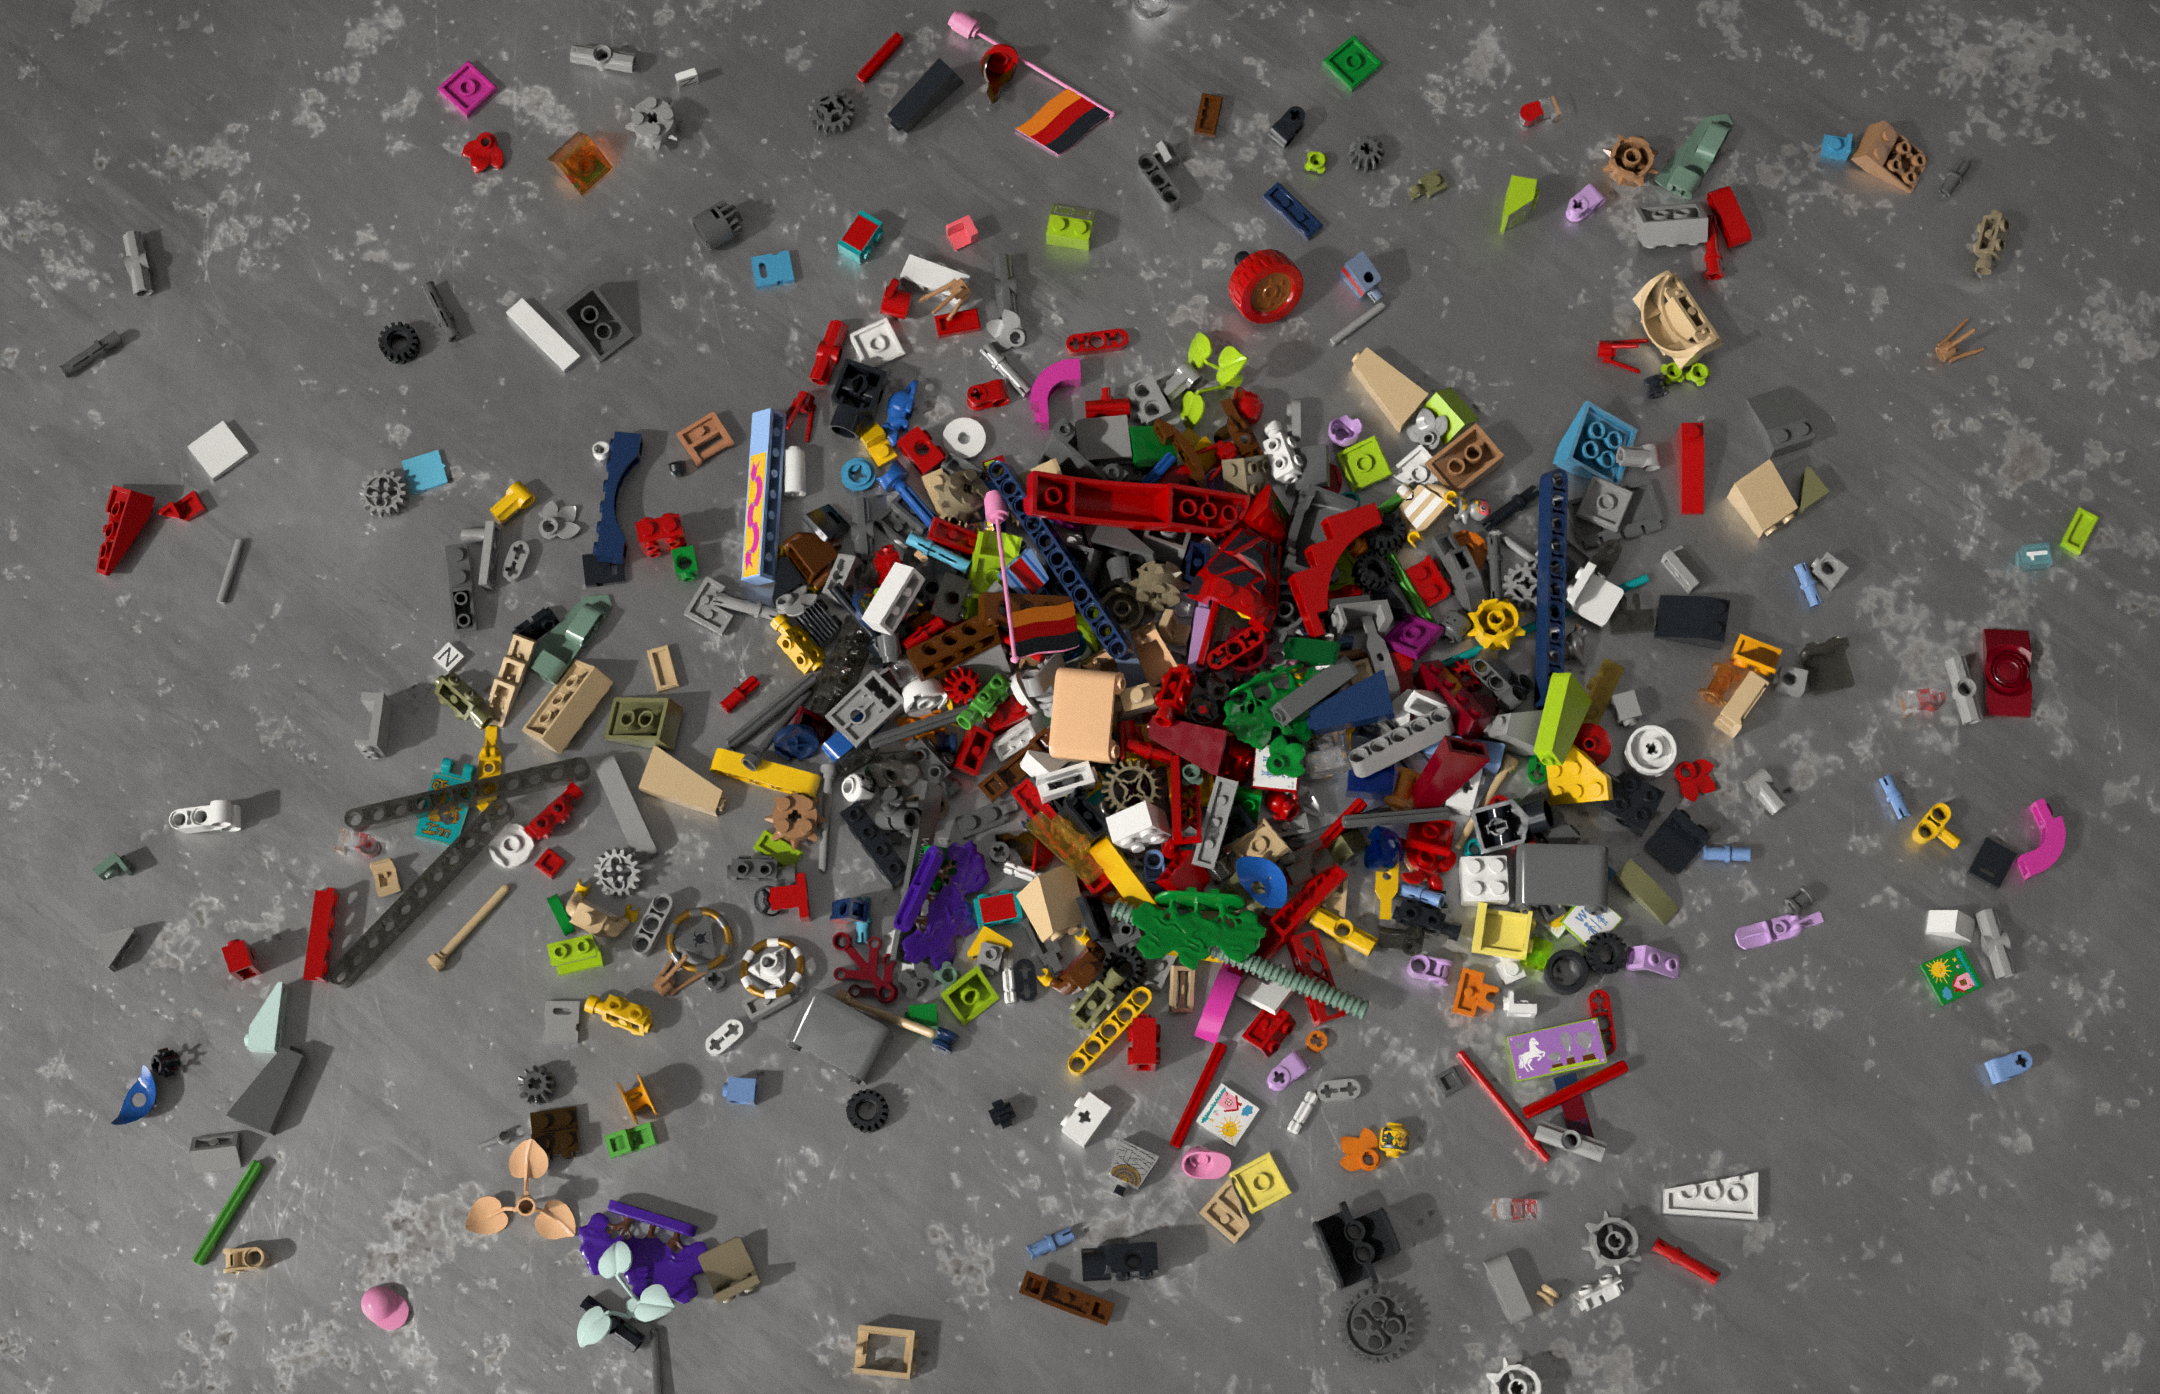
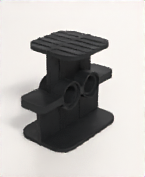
M1343 1201L1338 1204L1341 1212L1312 1223L1313 1232L1318 1240L1321 1252L1324 1255L1337 1289L1342 1290L1369 1278L1373 1286L1378 1284L1379 1280L1372 1263L1398 1254L1401 1251L1400 1243L1383 1207L1353 1219L1346 1202ZM1349 1227H1357L1360 1230V1236L1358 1238L1350 1237L1348 1234ZM1360 1248L1367 1249L1369 1259H1359L1357 1250Z

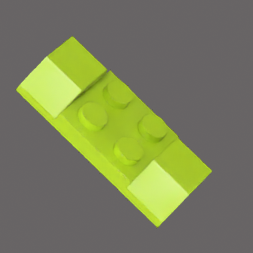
M978 530L965 594L966 601L962 617L964 619H970L978 615V597L983 592H986L995 580L1003 586V581L996 576L1001 571L997 531ZM1001 531L1006 566L1019 555L1022 537ZM1008 586L1009 592L1012 593L1013 589Z

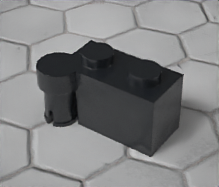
M1077 786L1073 793L1068 794L1063 800V807L1056 816L1081 847L1086 850L1099 841L1109 829L1105 820L1090 802L1084 800L1088 796V791L1086 790L1083 793L1085 787Z

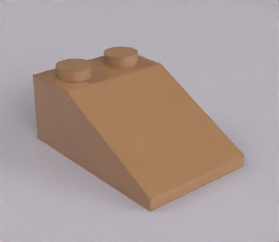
M1475 423L1429 459L1425 465L1444 487L1459 494L1504 463V454L1480 426Z

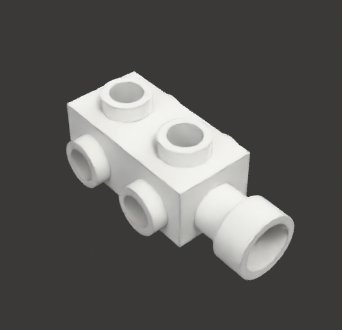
M1279 421L1268 422L1264 425L1263 429L1269 439L1264 441L1263 445L1265 448L1264 454L1267 455L1272 467L1271 474L1276 481L1292 484L1298 480L1297 476L1302 474L1300 467L1303 466L1302 459L1294 451V448L1297 447L1296 442L1291 436L1282 433L1283 429Z

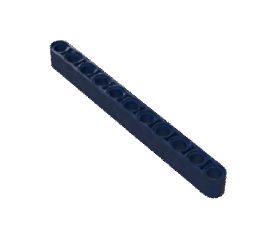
M999 460L991 462L988 467L989 477L1107 653L1112 658L1122 661L1130 659L1134 653L1132 643L1047 518L1028 516L1025 511H1022L1023 499L1027 496V487L1010 464ZM1003 467L1004 472L1002 476L999 477L998 472L1000 468ZM1015 484V492L1011 494L1010 489ZM1039 519V527L1034 529V522ZM1051 537V544L1046 547L1045 542ZM1063 555V562L1058 565V557ZM1072 573H1075V580L1070 583L1069 577ZM1086 590L1087 598L1082 601L1081 595ZM1098 608L1099 616L1094 619L1093 613ZM1111 626L1112 632L1106 637L1105 631L1107 627ZM1123 644L1124 650L1122 654L1118 655L1117 649Z
M1555 469L1542 474L1539 484L1534 702L1538 710L1544 709L1550 684L1548 675L1551 679L1553 673H1564L1568 475L1562 469Z

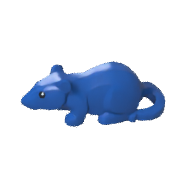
M918 380L911 381L904 390L894 393L888 400L887 423L883 424V429L892 447L897 445L900 430L902 428L906 432L909 430L910 421L907 420V417H912L915 406L914 396L919 384Z

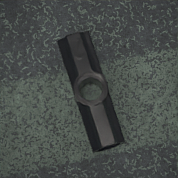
M588 1295L580 1304L577 1312L583 1316L589 1309L595 1306L602 1307L604 1312L609 1309ZM610 1315V1318H616L617 1326L610 1330L608 1335L635 1353L644 1342L646 1336L619 1316Z

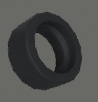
M1560 950L1554 953L1548 959L1544 968V979L1548 987L1561 995H1571L1578 992L1585 985L1589 976V966L1585 958L1573 950ZM1562 959L1574 961L1580 970L1578 980L1572 985H1562L1553 976L1554 965Z

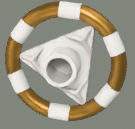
M779 937L764 939L753 945L742 958L740 965L741 982L745 989L756 997L763 999L782 997L797 987L803 978L805 971L804 955L797 945L787 939ZM767 947H783L774 953L764 954L759 962L749 967L755 955L762 949ZM788 949L794 956L797 967L789 983L786 984ZM748 972L779 987V989L762 990L757 988L748 976Z

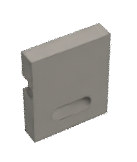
M545 1001L544 1043H579L580 1001ZM556 1009H570L571 1013L568 1015H556L554 1011Z

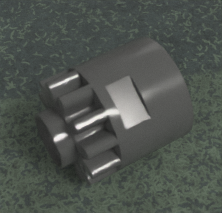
M725 200L718 202L691 219L697 234L710 251L743 232L739 224L743 221L740 213L733 204L729 206Z

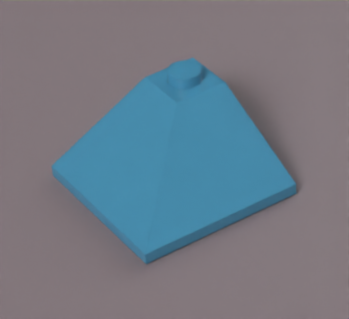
M1585 401L1560 441L1553 464L1569 473L1589 480L1594 475L1620 486L1626 466H1619L1616 463L1617 450L1620 446H1633L1638 429L1593 403Z

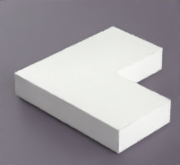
M1248 976L1236 991L1238 997L1274 1015L1278 1013L1293 994L1292 988L1285 989L1284 985L1278 986L1279 983L1275 982L1273 984L1272 981L1267 985L1251 976Z

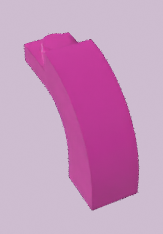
M1080 358L1058 361L1044 369L1035 380L1030 394V410H1035L1036 423H1040V430H1049L1048 403L1051 396L1062 388L1081 387Z
M2044 798L2035 801L2029 806L2041 832L2040 844L2036 850L2025 853L2016 859L2025 881L2040 875L2053 865L2061 855L2065 845L2066 831L2063 818L2059 816L2053 819L2052 808L2045 802Z
M1223 962L1194 1034V1036L1214 1044L1217 1042L1245 972V969L1239 970L1237 966L1232 967V964H1225V962Z

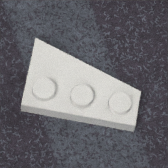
M1421 444L1391 469L1393 473L1391 477L1411 485L1414 489L1419 484L1422 486L1427 483L1442 485L1426 467L1425 463L1432 456ZM1464 491L1460 492L1459 495L1463 496Z

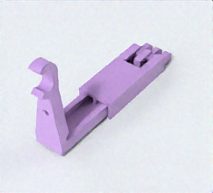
M1197 602V607L1193 613L1192 630L1189 635L1185 665L1192 670L1196 680H1198L1202 668L1197 667L1196 663L1210 613L1208 604L1205 605L1201 602Z

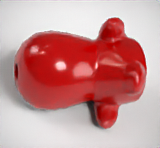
M1270 791L1265 797V805L1270 811L1276 813L1273 815L1276 820H1286L1290 823L1301 811L1299 796L1296 793H1293L1292 799L1285 792Z

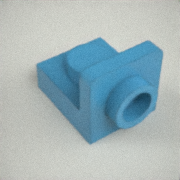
M1848 133L1846 137L1824 134L1821 157L1846 161L1849 154L1854 152L1855 141H1852L1853 133Z

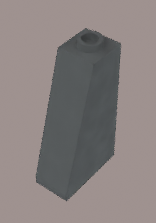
M1344 655L1337 660L1336 665L1328 666L1281 699L1270 710L1275 720L1285 727L1310 708L1341 689L1359 672L1349 658Z
M290 1046L289 1049L281 1047L228 1111L226 1116L274 1136L307 1063L308 1058L302 1055L303 1050L294 1046Z

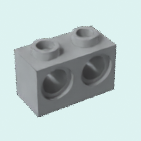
M1153 374L1129 385L1127 398H1129L1132 406H1136L1138 410L1136 414L1141 424L1154 426V422L1158 418L1165 422L1171 419L1172 411ZM1140 391H1146L1149 393V395L1146 397L1139 396L1138 393ZM1151 409H1155L1159 413L1156 415H1150L1148 414V411Z
M838 554L822 593L835 605L842 606L829 590L836 583L840 582L853 598L855 592L862 587L869 568L856 556Z

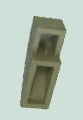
M1631 858L1613 878L1630 893L1629 896L1663 926L1679 909L1666 892Z

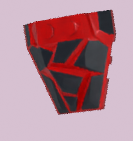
M1240 528L1195 575L1186 596L1205 605L1211 599L1250 617L1249 625L1256 626L1269 633L1278 612L1282 546Z

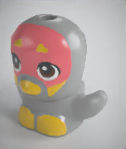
M1461 496V499L1458 497L1454 503L1456 507H1453L1455 520L1462 519L1465 525L1468 524L1469 518L1481 521L1491 514L1490 504L1484 499L1472 498L1468 501Z

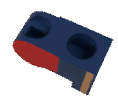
M851 897L832 902L830 921L840 924H849L851 922L867 923L870 902Z

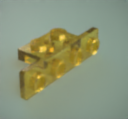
M1604 659L1596 677H1590L1586 689H1589L1588 696L1591 698L1592 703L1583 723L1599 725L1622 675L1623 666Z
M1040 811L1026 822L1025 827L1087 885H1090L1104 873V869L1089 856L1090 842L1088 838L1083 834H1079L1067 819H1063L1058 814L1050 820Z

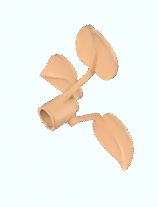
M529 1138L521 1142L514 1149L509 1159V1170L512 1176L515 1178L524 1177V1194L518 1197L516 1206H504L501 1208L499 1199L493 1196H483L472 1205L465 1224L466 1229L479 1234H494L503 1230L508 1224V1217L504 1211H518L522 1216H529L533 1212H540L535 1219V1227L542 1237L559 1239L575 1236V1219L570 1208L564 1202L552 1199L542 1209L535 1206L534 1198L529 1195V1177L532 1179L540 1178L547 1171L549 1164L547 1154L534 1139Z

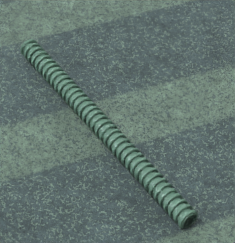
M1119 898L1115 902L1111 917H1118L1119 921L1123 919L1126 924L1128 922L1132 923L1131 910L1138 908L1135 907V904L1129 905L1127 901L1125 903L1121 902L1122 899ZM1218 946L1211 947L1212 959L1216 957L1219 962L1223 960L1225 964H1232V967L1238 966L1239 970L1245 969L1246 973L1250 971L1252 972L1251 975L1257 974L1259 978L1265 977L1266 981L1270 979L1273 984L1277 982L1279 983L1278 986L1284 985L1285 989L1292 988L1293 992L1296 990L1299 991L1298 994L1300 995L1304 993L1307 998L1311 996L1312 1000L1318 999L1320 1003L1322 1001L1326 1002L1325 1005L1327 1006L1331 1004L1332 1008L1338 1007L1339 1011L1343 1009L1345 1013L1348 1014L1350 1012L1354 1017L1358 1015L1359 1019L1364 1018L1370 1003L1367 999L1364 1001L1362 997L1356 998L1355 994L1349 995L1348 991L1344 993L1340 988L1337 990L1335 986L1329 987L1328 983L1322 984L1321 980L1317 982L1315 978H1308L1309 975L1302 976L1301 972L1295 973L1294 969L1290 971L1287 966L1283 968L1282 964L1276 965L1274 961L1272 963L1268 962L1269 959L1267 958L1263 960L1261 959L1262 956L1256 957L1255 953L1250 954L1249 958L1243 963H1238L1227 958Z

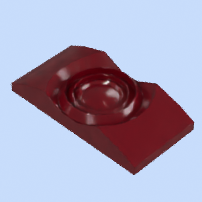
M1983 629L1984 716L2030 718L2032 706V683L2030 678L2032 652L2029 632Z

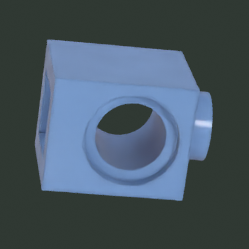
M728 1077V1083L723 1085V1097H726V1101L731 1104L756 1105L758 1081L751 1078Z

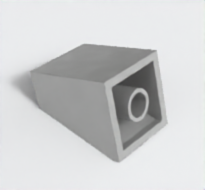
M1543 710L1491 716L1486 729L1483 731L1482 738L1479 739L1505 744L1504 750L1520 757L1536 755L1533 750Z

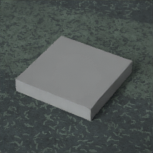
M1593 475L1575 516L1616 533L1634 492Z

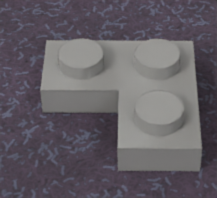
M706 576L686 608L684 616L723 636L734 616L712 604L716 591L724 593L726 587Z

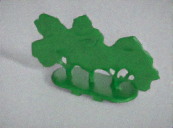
M1298 663L1287 668L1282 664L1275 667L1269 674H1266L1265 671L1258 673L1249 682L1238 686L1227 694L1228 697L1232 698L1247 693V697L1243 703L1235 700L1225 702L1224 710L1227 717L1223 725L1228 731H1233L1238 740L1249 743L1252 747L1263 750L1271 741L1272 730L1276 726L1280 727L1284 735L1289 737L1295 736L1298 741L1307 744L1313 733L1312 730H1309L1306 717L1310 716L1309 710L1283 727L1275 720L1270 709L1281 699L1299 688L1297 684L1303 685L1320 673L1321 670L1310 667L1305 677L1301 680L1295 678L1293 674L1304 667V663ZM1289 678L1288 689L1275 688L1274 682ZM1266 685L1270 687L1272 696L1269 699L1261 700L1255 697V689ZM1251 700H1253L1255 705L1253 713L1248 712V704H1252ZM1257 701H1260L1262 706L1257 705ZM1243 705L1245 707L1244 712L1240 710V707Z
M1187 887L1186 891H1166L1158 894L1155 897V902L1167 909L1160 910L1151 902L1145 901L1139 905L1138 909L1131 910L1132 924L1146 932V935H1143L1136 944L1142 955L1147 959L1164 958L1166 954L1174 950L1178 953L1179 962L1192 971L1199 965L1200 960H1205L1211 955V947L1218 946L1227 958L1243 963L1249 958L1250 954L1260 948V939L1264 938L1267 929L1259 924L1258 915L1254 911L1246 910L1238 916L1231 914L1230 912L1244 907L1245 899L1239 895L1219 893V889H1210L1209 893L1196 892V888ZM1177 909L1194 911L1181 915ZM1200 911L1220 912V914L1214 919H1205L1201 916ZM1171 913L1170 919L1167 920L1166 914ZM1224 916H1227V919H1232L1235 927L1232 928L1227 925ZM1218 918L1222 919L1221 923H1217ZM1236 918L1241 919L1242 923L1239 924L1236 921Z

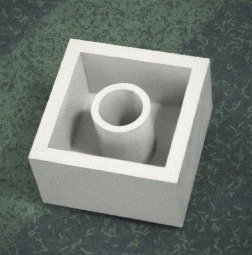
M1147 801L1140 802L1106 818L1112 843L1132 853L1145 850L1146 846L1162 843L1165 841V838L1172 835L1165 811Z
M1507 855L1461 857L1458 862L1461 907H1478V902L1487 903V906H1506L1509 902Z

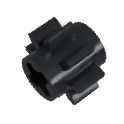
M168 1048L157 1050V1054L153 1055L151 1059L152 1070L158 1076L163 1075L164 1078L174 1076V1071H177L181 1064L178 1053L174 1052V1050H168Z
M1002 1099L993 1102V1109L988 1110L994 1126L1001 1124L1002 1129L1013 1125L1011 1119L1015 1118L1016 1115L1010 1102L1003 1103Z

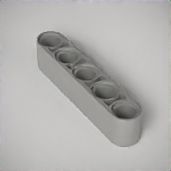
M1444 707L1434 709L1353 749L1348 757L1354 774L1360 778L1367 777L1441 741L1445 735H1452L1455 731V726L1450 712Z
M614 755L593 763L632 852L636 853L635 859L642 860L657 853L655 844Z

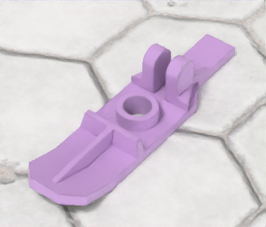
M1821 912L1805 916L1788 914L1739 927L1735 933V938L1738 946L1742 949H1752L1798 936L1804 928L1824 923ZM1775 926H1782L1783 932L1776 931Z

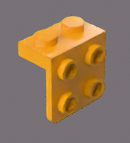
M1739 634L1730 659L1734 660L1733 665L1743 669H1748V666L1755 668V672L1769 677V675H1774L1777 672L1775 668L1782 650Z

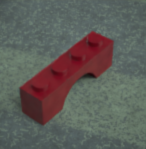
M1439 659L1422 662L1413 684L1418 690L1436 692L1447 700L1451 708L1455 731L1463 739L1482 738L1483 731L1486 729L1491 716Z

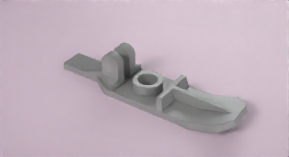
M1362 616L1360 619L1365 630L1366 642L1362 644L1361 650L1363 653H1368L1373 674L1381 670L1385 671L1390 698L1393 701L1399 697L1400 687L1385 641L1377 634L1372 616Z

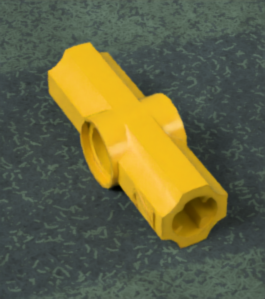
M1322 907L1311 916L1309 921L1310 925L1335 938L1338 943L1346 944L1367 957L1372 954L1378 942L1377 938L1352 925L1349 920L1341 919ZM1341 927H1346L1350 930L1346 936L1339 935L1337 931Z

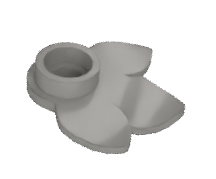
M1004 309L1002 319H993L986 323L988 332L995 338L991 345L999 352L1007 351L1012 346L1020 347L1027 340V332L1020 326V317L1012 310ZM1018 332L1020 334V337L1018 339H1014L1012 337V334Z
M1422 408L1417 415L1416 423L1407 424L1406 431L1412 441L1418 442L1426 450L1432 451L1439 447L1441 436L1448 429V419L1446 415L1435 418L1429 409ZM1428 436H1432V441L1427 443Z
M550 501L543 507L541 512L543 520L539 525V531L544 538L554 539L558 536L568 539L580 532V527L573 523L577 514L575 506H565L558 509L555 502ZM549 526H554V530L551 532H548L547 528Z
M806 585L799 587L790 594L780 596L776 600V610L780 614H787L792 617L799 616L805 612V608L815 604L818 595L806 594Z

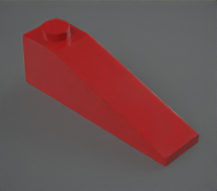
M1681 423L1677 430L1681 515H1703L1704 426L1703 423Z

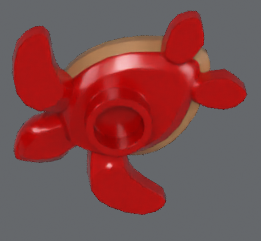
M1397 838L1394 841L1395 845L1403 849V859L1410 871L1402 873V879L1412 884H1421L1424 881H1428L1433 891H1442L1444 883L1437 873L1447 872L1454 867L1456 862L1454 851H1450L1449 857L1439 860L1437 854L1404 846L1406 840Z

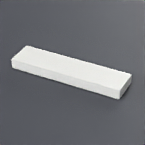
M523 298L506 311L507 315L564 372H567L581 359L580 355Z

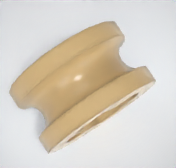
M1542 1284V1290L1537 1291L1536 1295L1547 1304L1554 1306V1300L1558 1299L1560 1295L1549 1286Z

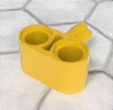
M1944 803L1935 804L1912 831L1913 840L1921 845L1928 844L1937 836L1949 847L1955 849L1962 839L1946 827L1947 821L1951 817V810ZM1934 811L1940 812L1943 820L1937 819L1934 816ZM1920 828L1927 829L1929 837L1923 836Z

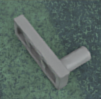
M486 521L485 528L461 529L462 541H483L478 584L485 591H494L501 536V527L495 521Z

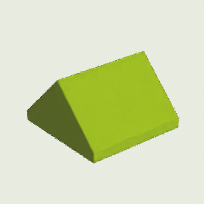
M1451 387L1436 392L1422 407L1429 409L1435 418L1443 415L1447 416L1448 429L1441 436V442L1445 446L1479 421L1475 413Z
M975 966L940 993L943 1002L963 1026L1000 999L978 966Z

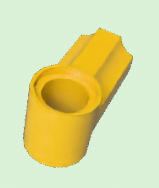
M517 481L508 488L506 495L489 510L500 523L504 524L520 509L528 508L534 502L536 496L521 481Z

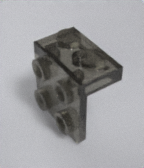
M1835 636L1821 644L1818 641L1808 643L1799 654L1803 669L1808 670L1807 682L1812 695L1817 696L1850 688L1855 684L1845 653L1850 646L1847 637L1840 639L1839 636Z

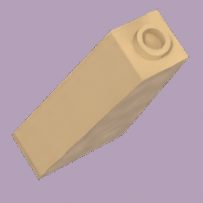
M1366 347L1363 352L1358 351L1353 357L1351 371L1395 430L1400 433L1427 402L1429 394Z
M653 746L638 787L640 792L718 817L719 812L724 811L727 802L723 791L659 747Z

